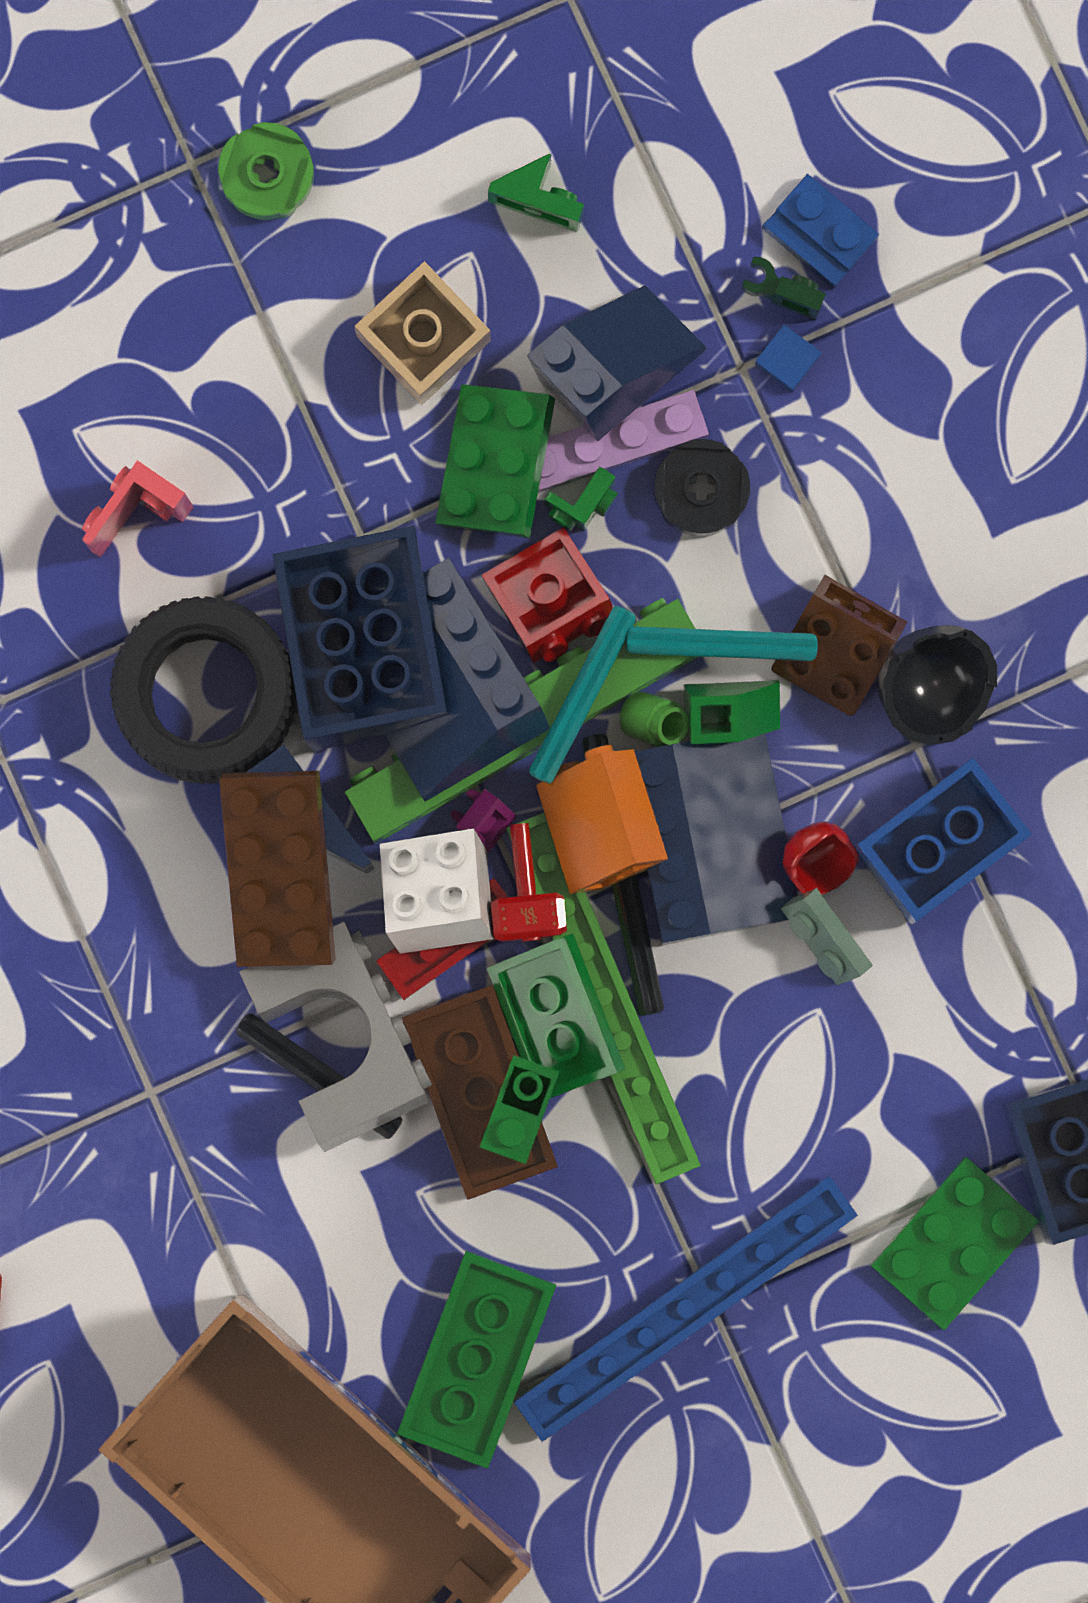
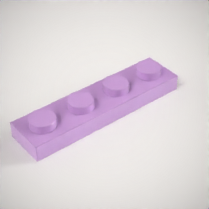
M691 390L637 408L599 441L583 426L548 437L538 493L593 476L599 467L608 471L675 449L690 440L708 438L709 433L695 391Z

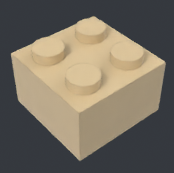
M425 261L354 326L357 338L421 405L491 342L490 329Z

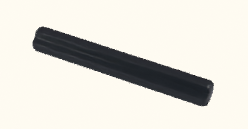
M246 1014L236 1028L235 1032L240 1038L317 1091L345 1079L342 1075L254 1014ZM399 1116L372 1130L385 1139H390L401 1126L402 1118Z

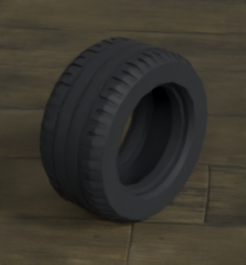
M200 596L189 599L182 598L181 601L177 602L175 600L168 605L160 606L159 610L156 612L153 610L146 618L144 617L139 621L140 624L138 626L135 625L132 628V632L124 639L125 643L120 646L119 653L114 660L115 666L112 667L110 695L112 698V709L114 710V716L120 731L130 746L147 763L158 771L180 781L215 784L220 782L219 778L224 773H246L281 746L294 720L293 716L296 711L297 698L290 656L278 635L264 619L256 615L252 610H248L245 606L238 605L233 601H225L223 598L208 596L200 598ZM208 639L228 643L245 654L254 667L258 689L254 709L242 727L224 739L199 743L180 739L164 728L155 713L152 691L156 673L169 654L186 643Z

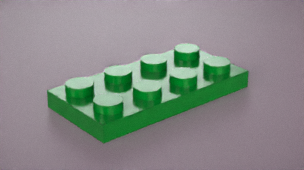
M466 1250L397 1435L488 1469L556 1284Z

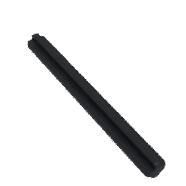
M601 733L583 738L584 753L600 746L609 745L607 735ZM635 874L612 885L638 1012L642 1016L662 1012L664 1010V1003L638 879Z

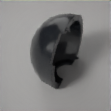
M933 626L914 631L902 637L891 646L879 673V699L893 727L909 740L928 745L953 742L973 730L972 726L987 709L994 687L997 688V663L989 645L973 631L960 626Z

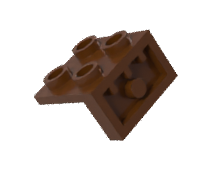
M824 575L791 632L814 634L817 636L818 650L816 658L812 661L775 660L771 670L773 673L843 713L853 716L879 674L891 646L898 641L907 621L829 576Z

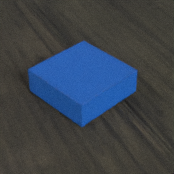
M784 324L757 358L755 365L790 392H793L821 356L822 352Z

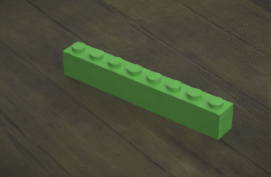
M664 598L651 603L639 612L643 619L633 625L637 627L696 629L678 598L667 604ZM625 640L583 724L700 656L630 654L627 652ZM578 646L559 657L557 662L560 667L543 676L540 670H537L524 677V680L539 702L550 728L591 649L585 652L582 646ZM549 730L426 802L423 800L396 753L391 755L394 763L377 772L375 767L372 766L349 780L352 787L346 790L345 794L376 845L466 793L469 789L478 786L538 751Z

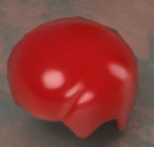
M824 821L812 823L797 830L785 844L782 863L789 879L802 894L817 888L821 895H824L839 888L852 876L859 863V854L842 828L834 823Z

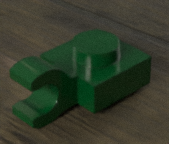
M753 257L751 267L761 270L765 275V280L759 284L744 280L741 289L748 295L766 297L771 299L775 305L816 320L826 293L818 290L819 285L813 280L800 275H792L791 279L783 276L778 278L771 262L762 257Z

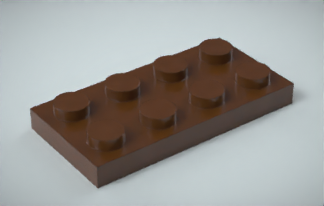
M320 771L224 773L219 778L236 966L332 965L336 957Z
M493 985L402 1017L405 1028L411 1038V1045L416 1059L421 1060L432 1083V1086L428 1087L427 1090L467 1200L558 1167L542 1121L526 1164L480 1148L513 1055L518 1056Z

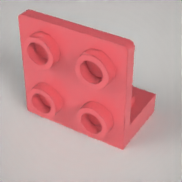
M137 460L131 469L125 466L115 477L110 486V491L114 494L103 509L97 506L87 517L82 527V530L86 532L82 541L94 554L101 557L140 501L145 503L144 506L166 522H168L172 515L181 522H184L193 509V505L185 492Z

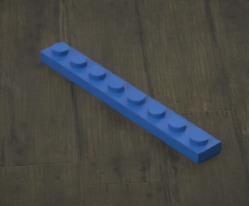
M827 1176L514 1401L515 1405L541 1442L545 1441L858 1216L833 1179Z

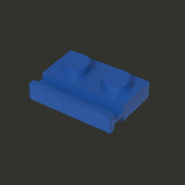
M808 173L762 226L766 233L833 289H835L842 278L848 274L880 235Z

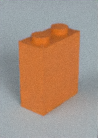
M612 745L591 749L584 753L585 761L562 764L553 782L550 784L541 782L536 785L570 894L603 890L668 859L634 749L613 751Z

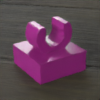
M469 789L466 795L474 802L465 815H461L454 809L450 815L458 823L456 828L459 831L474 829L486 848L487 853H489L517 815L486 789L481 794Z

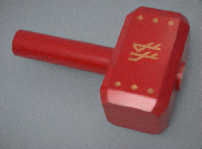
M529 823L510 825L517 897L499 898L491 903L494 938L501 942L519 940L530 942L539 941L541 938L561 936L567 932L564 896L556 892L536 894Z

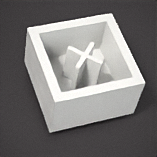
M474 829L380 844L386 934L400 954L494 939L487 850Z

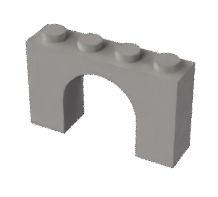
M345 922L333 927L336 960L332 965L247 967L239 971L254 1006L265 1023L307 1003L323 998H337L356 1005L367 1015L371 1028V1042L367 1056L360 1067L349 1077L299 1100L318 1145L324 1152L429 1103L430 1101L424 1089L432 1086L421 1060L418 1059L411 1063L404 1048L405 1045L412 1041L401 1017L398 1016L391 1020L384 1003L392 998L380 973L371 977L364 963V960L372 957L360 930L351 934Z

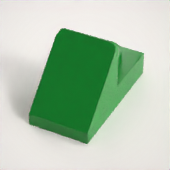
M551 154L544 155L492 181L488 188V202L578 232L584 214V204L577 202L578 196L574 193L557 187H552L550 192L542 190L551 166Z

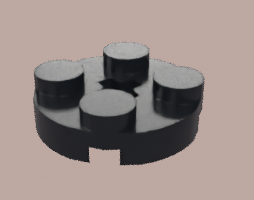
M695 439L678 446L660 464L655 477L654 495L664 520L670 526L693 536H711L732 527L745 510L750 495V479L743 462L731 452L730 448L718 441ZM700 475L707 476L708 484L715 485L716 487L715 493L707 494L706 500H697L696 493L689 492L688 484L696 483Z

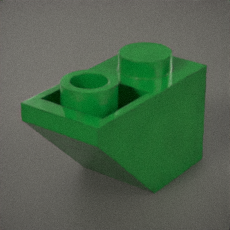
M779 680L683 684L684 711L689 720L686 735L691 744L741 742L780 729Z
M513 1055L480 1148L526 1164L559 1071Z

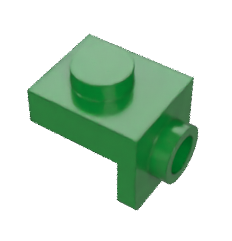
M599 467L574 506L549 491L544 499V506L550 509L547 516L566 530L571 531L576 526L585 531L594 515L597 513L604 517L615 501L618 493L612 488L615 485L616 476Z

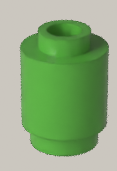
M637 692L631 695L624 702L620 712V725L628 737L657 747L681 742L686 736L689 727L688 716L677 702L646 692Z

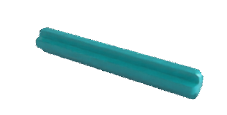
M614 606L608 615L530 767V774L534 778L548 784L553 782L626 640L628 629L635 623L636 616L629 610L620 606Z
M632 626L627 632L626 649L630 654L812 661L817 656L818 641L816 635L807 633Z

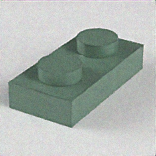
M817 888L794 897L781 908L789 920L792 931L805 941L816 956L817 963L822 972L831 978L836 985L861 977L873 966Z

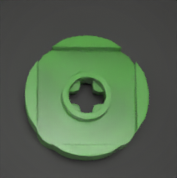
M270 122L254 124L252 128L244 130L239 135L236 133L231 137L220 155L218 174L225 197L238 211L249 217L260 220L290 217L310 194L314 182V167L309 150L298 134L286 126ZM266 160L274 161V170L279 172L276 179L270 178L268 183L259 182L260 177L257 173L253 172L256 165L264 166Z

